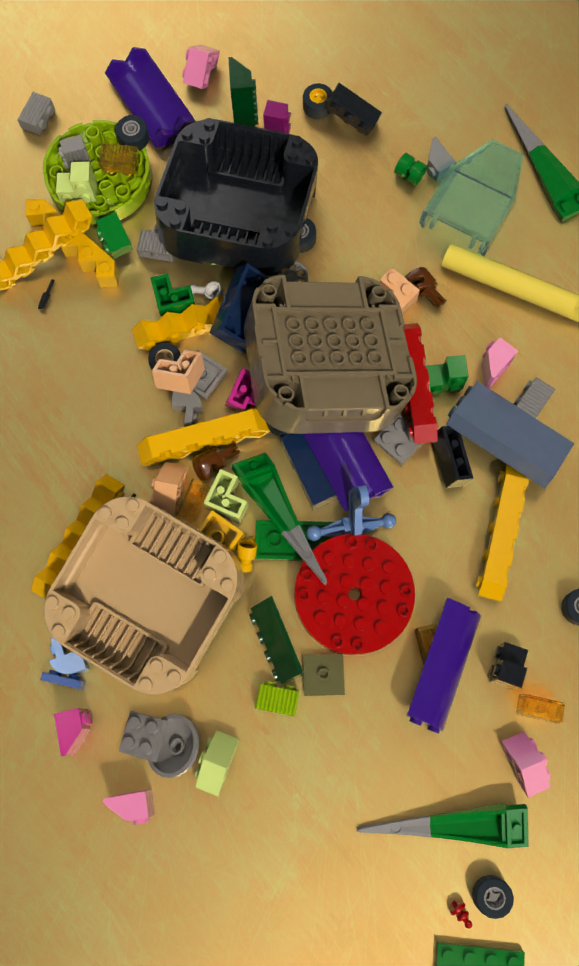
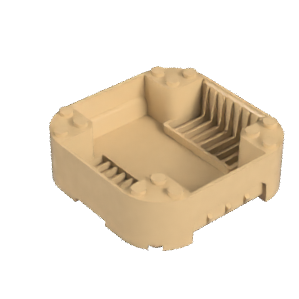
M135 497L116 498L105 503L95 512L49 589L44 603L46 626L58 643L130 688L144 694H163L185 685L198 672L196 668L203 655H205L224 619H226L229 610L242 595L244 588L243 570L238 557L228 547L160 507Z

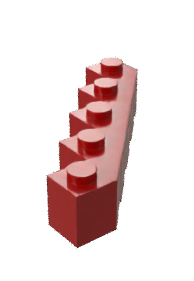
M418 323L404 324L403 329L410 357L413 358L417 376V386L414 395L404 408L405 413H408L411 419V426H408V436L412 438L414 444L438 442L437 420L433 414L432 392L429 390L428 368L425 366L426 355L424 344L421 343V327Z

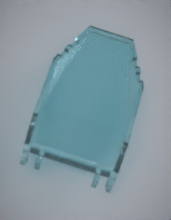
M492 139L452 165L424 209L419 221L421 227L425 228L429 219L433 217L429 224L430 229H433L439 220L473 237L468 248L472 249L477 240L483 242L479 247L478 253L486 256L516 203L524 154Z

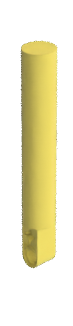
M450 244L441 267L579 322V294L455 244Z

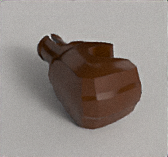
M415 268L404 277L409 282H422L416 285L420 292H422L420 294L421 299L428 297L438 309L446 303L447 300L436 290L438 285L436 279L426 268Z
M232 443L222 450L214 447L195 455L192 465L197 477L201 481L209 479L212 465H214L213 471L215 473H218L221 468L226 467V460L240 453L239 450H236L238 446Z

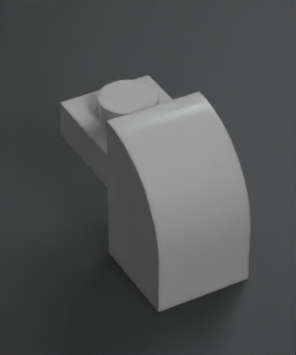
M173 391L171 406L173 411L185 412V427L198 423V413H203L199 396L194 391L191 394Z

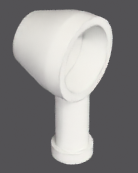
M210 282L206 287L191 285L193 294H205L210 300L217 296H224L223 288L218 282Z

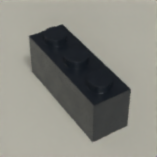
M341 83L336 85L324 105L330 113L335 114L346 124H350L359 133L366 136L374 129L382 114L381 111Z
M442 426L437 430L438 442H433L445 487H463L474 478L462 436L450 426Z

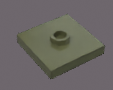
M343 654L303 655L304 696L345 695Z

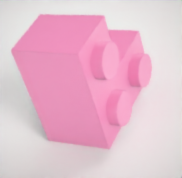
M205 45L189 47L186 52V67L182 74L184 78L183 83L200 89L207 88L211 69L217 68L220 50Z
M521 732L502 741L505 756L514 767L518 783L528 798L551 788L549 782L551 775L546 767V764H548L543 752H538L533 738H528L525 732Z

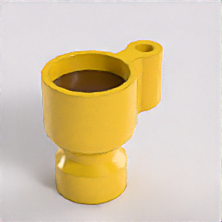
M249 536L248 540L238 542L237 556L240 559L243 572L252 571L253 562L251 560H254L256 557L257 543H255L256 538L253 536Z

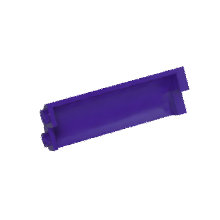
M133 47L125 61L111 60L105 74L132 114L141 117L146 122L150 136L149 139L155 148L174 144L173 140L177 138L182 129L196 122L146 49Z
M363 432L303 434L345 512L349 511V491L357 486L365 485L367 487L369 500L381 497L394 488Z
M450 598L445 600L431 647L409 711L406 714L407 717H410L409 722L420 726L423 722L428 726L427 730L438 734L439 731L444 730L481 618L477 611L469 610L470 607Z

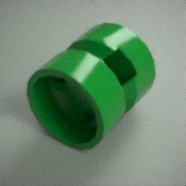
M404 153L399 159L394 173L401 178L406 177V181L416 186L423 178L427 165L419 160L415 161L413 156Z

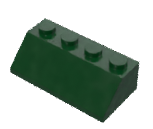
M228 57L234 123L255 127V125L259 124L256 80L252 79L249 69L233 57Z
M272 596L251 607L252 613L249 616L253 626L258 625L260 632L256 634L260 644L265 643L267 650L264 651L268 663L272 662L275 669L271 671L275 681L280 680L282 685L303 676L304 672Z

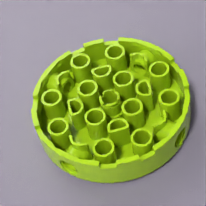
M92 120L93 123L82 124L81 122L68 128L69 131L62 136L58 135L51 143L43 161L45 185L53 202L63 213L66 203L60 202L56 193L57 173H70V169L65 168L58 148L61 147L60 140L78 135L82 136L97 181L96 201L85 203L92 215L90 225H97L96 220L114 212L117 213L120 220L131 215L146 199L152 183V169L146 148L137 152L124 150L119 145L115 132L117 123L107 120Z

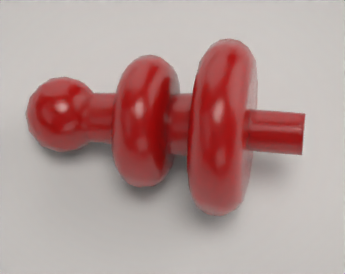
M454 900L452 902L454 908L450 911V914L452 916L458 914L457 921H463L467 929L472 928L473 924L467 918L469 912L463 911L466 904L464 902L457 904Z

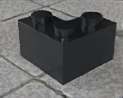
M507 642L497 646L494 657L497 659L495 665H492L489 671L490 682L511 690L522 688L527 672L524 664L528 650Z

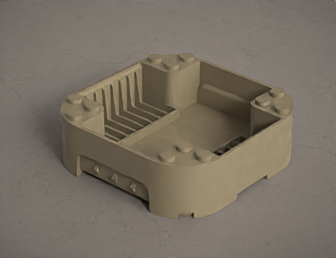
M285 275L270 277L264 280L261 286L256 288L244 322V337L255 406L261 417L269 425L280 431L292 434L380 431L396 421L414 395L417 386V376L413 358L410 357L400 303L390 289L387 291L380 286L381 282L364 276H358L355 283L286 282Z

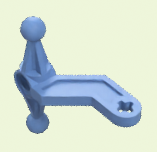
M365 485L357 486L349 491L348 517L342 518L323 528L311 526L307 530V537L311 541H317L321 536L336 537L344 534H353V536L366 534L381 526L393 528L396 524V518L390 513L384 514L382 518L363 517V508L369 505V493Z

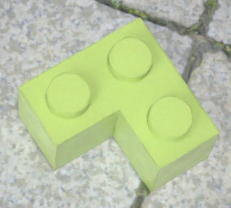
M71 162L70 173H57L56 193L60 202L66 203L82 199L85 203L96 201L97 181L90 162Z
M220 469L204 501V506L207 510H213L215 513L241 524L248 509V503L233 495L239 484L238 476Z
M216 731L213 738L209 737L205 747L207 752H202L198 762L201 766H198L194 776L197 778L196 788L219 796L240 739L220 731Z

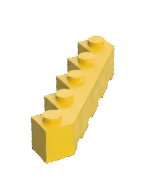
M83 199L66 202L63 215L46 218L43 230L26 233L22 246H12L6 249L4 260L0 261V291L12 288L16 285L15 281L18 278L28 276L35 270V265L39 262L45 263L55 255L54 251L60 246L62 248L66 247L75 240L74 236L80 231L84 233L89 229L92 215Z
M26 199L25 216L31 226H43L44 228L46 218L62 215L45 199ZM81 231L74 236L75 240L62 248L65 257L78 256V263L83 272L96 271V279L100 287H118V268L115 260Z
M217 296L206 306L191 304L181 314L166 312L157 321L141 320L131 329L137 349L150 351L160 343L172 344L210 332L224 297Z
M251 408L247 411L224 415L221 418L198 422L194 425L172 429L157 435H149L136 445L141 466H157L166 459H183L192 452H203L219 445L236 444L245 438H261L271 431L257 408Z
M506 465L504 472L500 471L498 482L501 483V490L499 496H495L492 508H495V518L493 523L488 525L487 534H490L489 545L487 549H483L481 560L484 561V569L482 575H478L475 587H478V596L502 601L509 579L507 575L512 565L513 547L515 540H517L520 526L518 524L519 518L523 512L525 502V489L529 483L528 477L509 465Z
M107 474L96 481L92 496L81 504L77 519L65 529L61 544L50 552L46 567L34 577L31 587L32 592L46 599L49 589L95 512L105 503L124 497L125 484Z

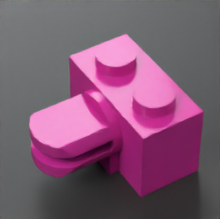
M244 368L239 372L224 405L237 412H243L247 404L256 408L250 371Z

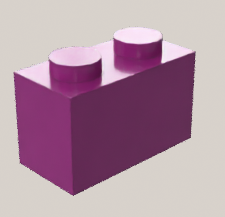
M267 100L263 114L264 129L290 133L291 123L289 121L291 112H288V104Z

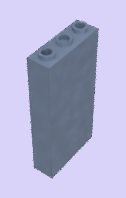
M477 381L473 387L469 386L464 393L465 397L461 396L456 403L458 407L453 406L447 416L450 419L447 425L545 489L556 475L574 443Z

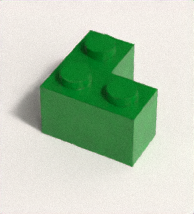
M116 212L96 220L98 227L95 230L107 254L111 253L113 259L133 251L132 244Z
M168 273L151 277L161 317L166 312L181 314L191 304H195L190 285L172 289Z
M466 355L448 356L444 364L426 366L430 379L429 390L433 395L441 394L444 391H450L451 393L463 390L469 377Z

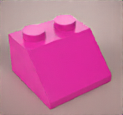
M83 708L54 714L61 756L75 755L91 730L90 724H93L91 712Z

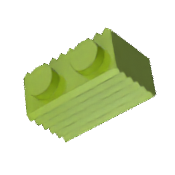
M269 681L259 684L255 709L295 717L300 693L296 691V687L284 685V688L276 687L277 683Z

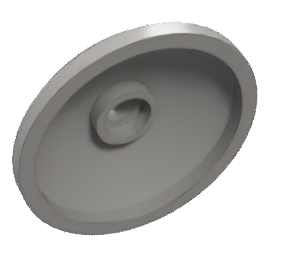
M169 714L161 718L168 721L158 760L157 762H148L156 774L166 778H175L183 775L193 765L199 750V734L195 724L188 717L181 714Z

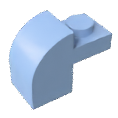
M51 638L52 644L50 649L56 658L49 660V662L56 671L66 675H77L90 670L87 660L74 652L68 653L66 647L58 643L54 638Z

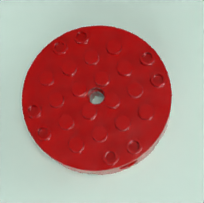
M353 534L339 535L318 545L312 552L327 579L326 585L320 581L305 561L299 569L295 583V607L301 624L307 633L321 646L344 655L368 654L392 643L407 626L415 604L413 577L401 555L386 542L364 534L355 536ZM356 590L359 593V598L352 600L348 595L349 591Z

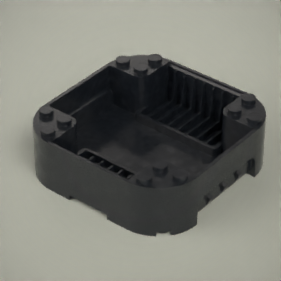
M211 118L189 124L182 129L175 140L154 199L160 243L162 242L166 251L174 257L203 264L204 261L237 268L248 263L266 276L279 274V271L284 268L289 269L296 262L300 254V242L311 200L316 195L318 172L316 151L300 136Z

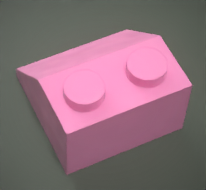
M501 337L496 342L492 341L482 356L484 358L481 364L483 384L489 389L511 365L518 352Z
M152 789L110 796L103 799V804L125 821H133L134 825L146 823V821H150L149 817L155 815Z

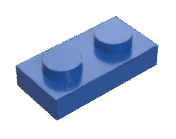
M58 671L42 672L40 679L42 681L80 690L85 688L86 682L80 681V676L69 674V677L66 678L62 677V673Z

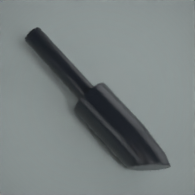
M51 279L46 292H43L38 309L45 308L55 280Z

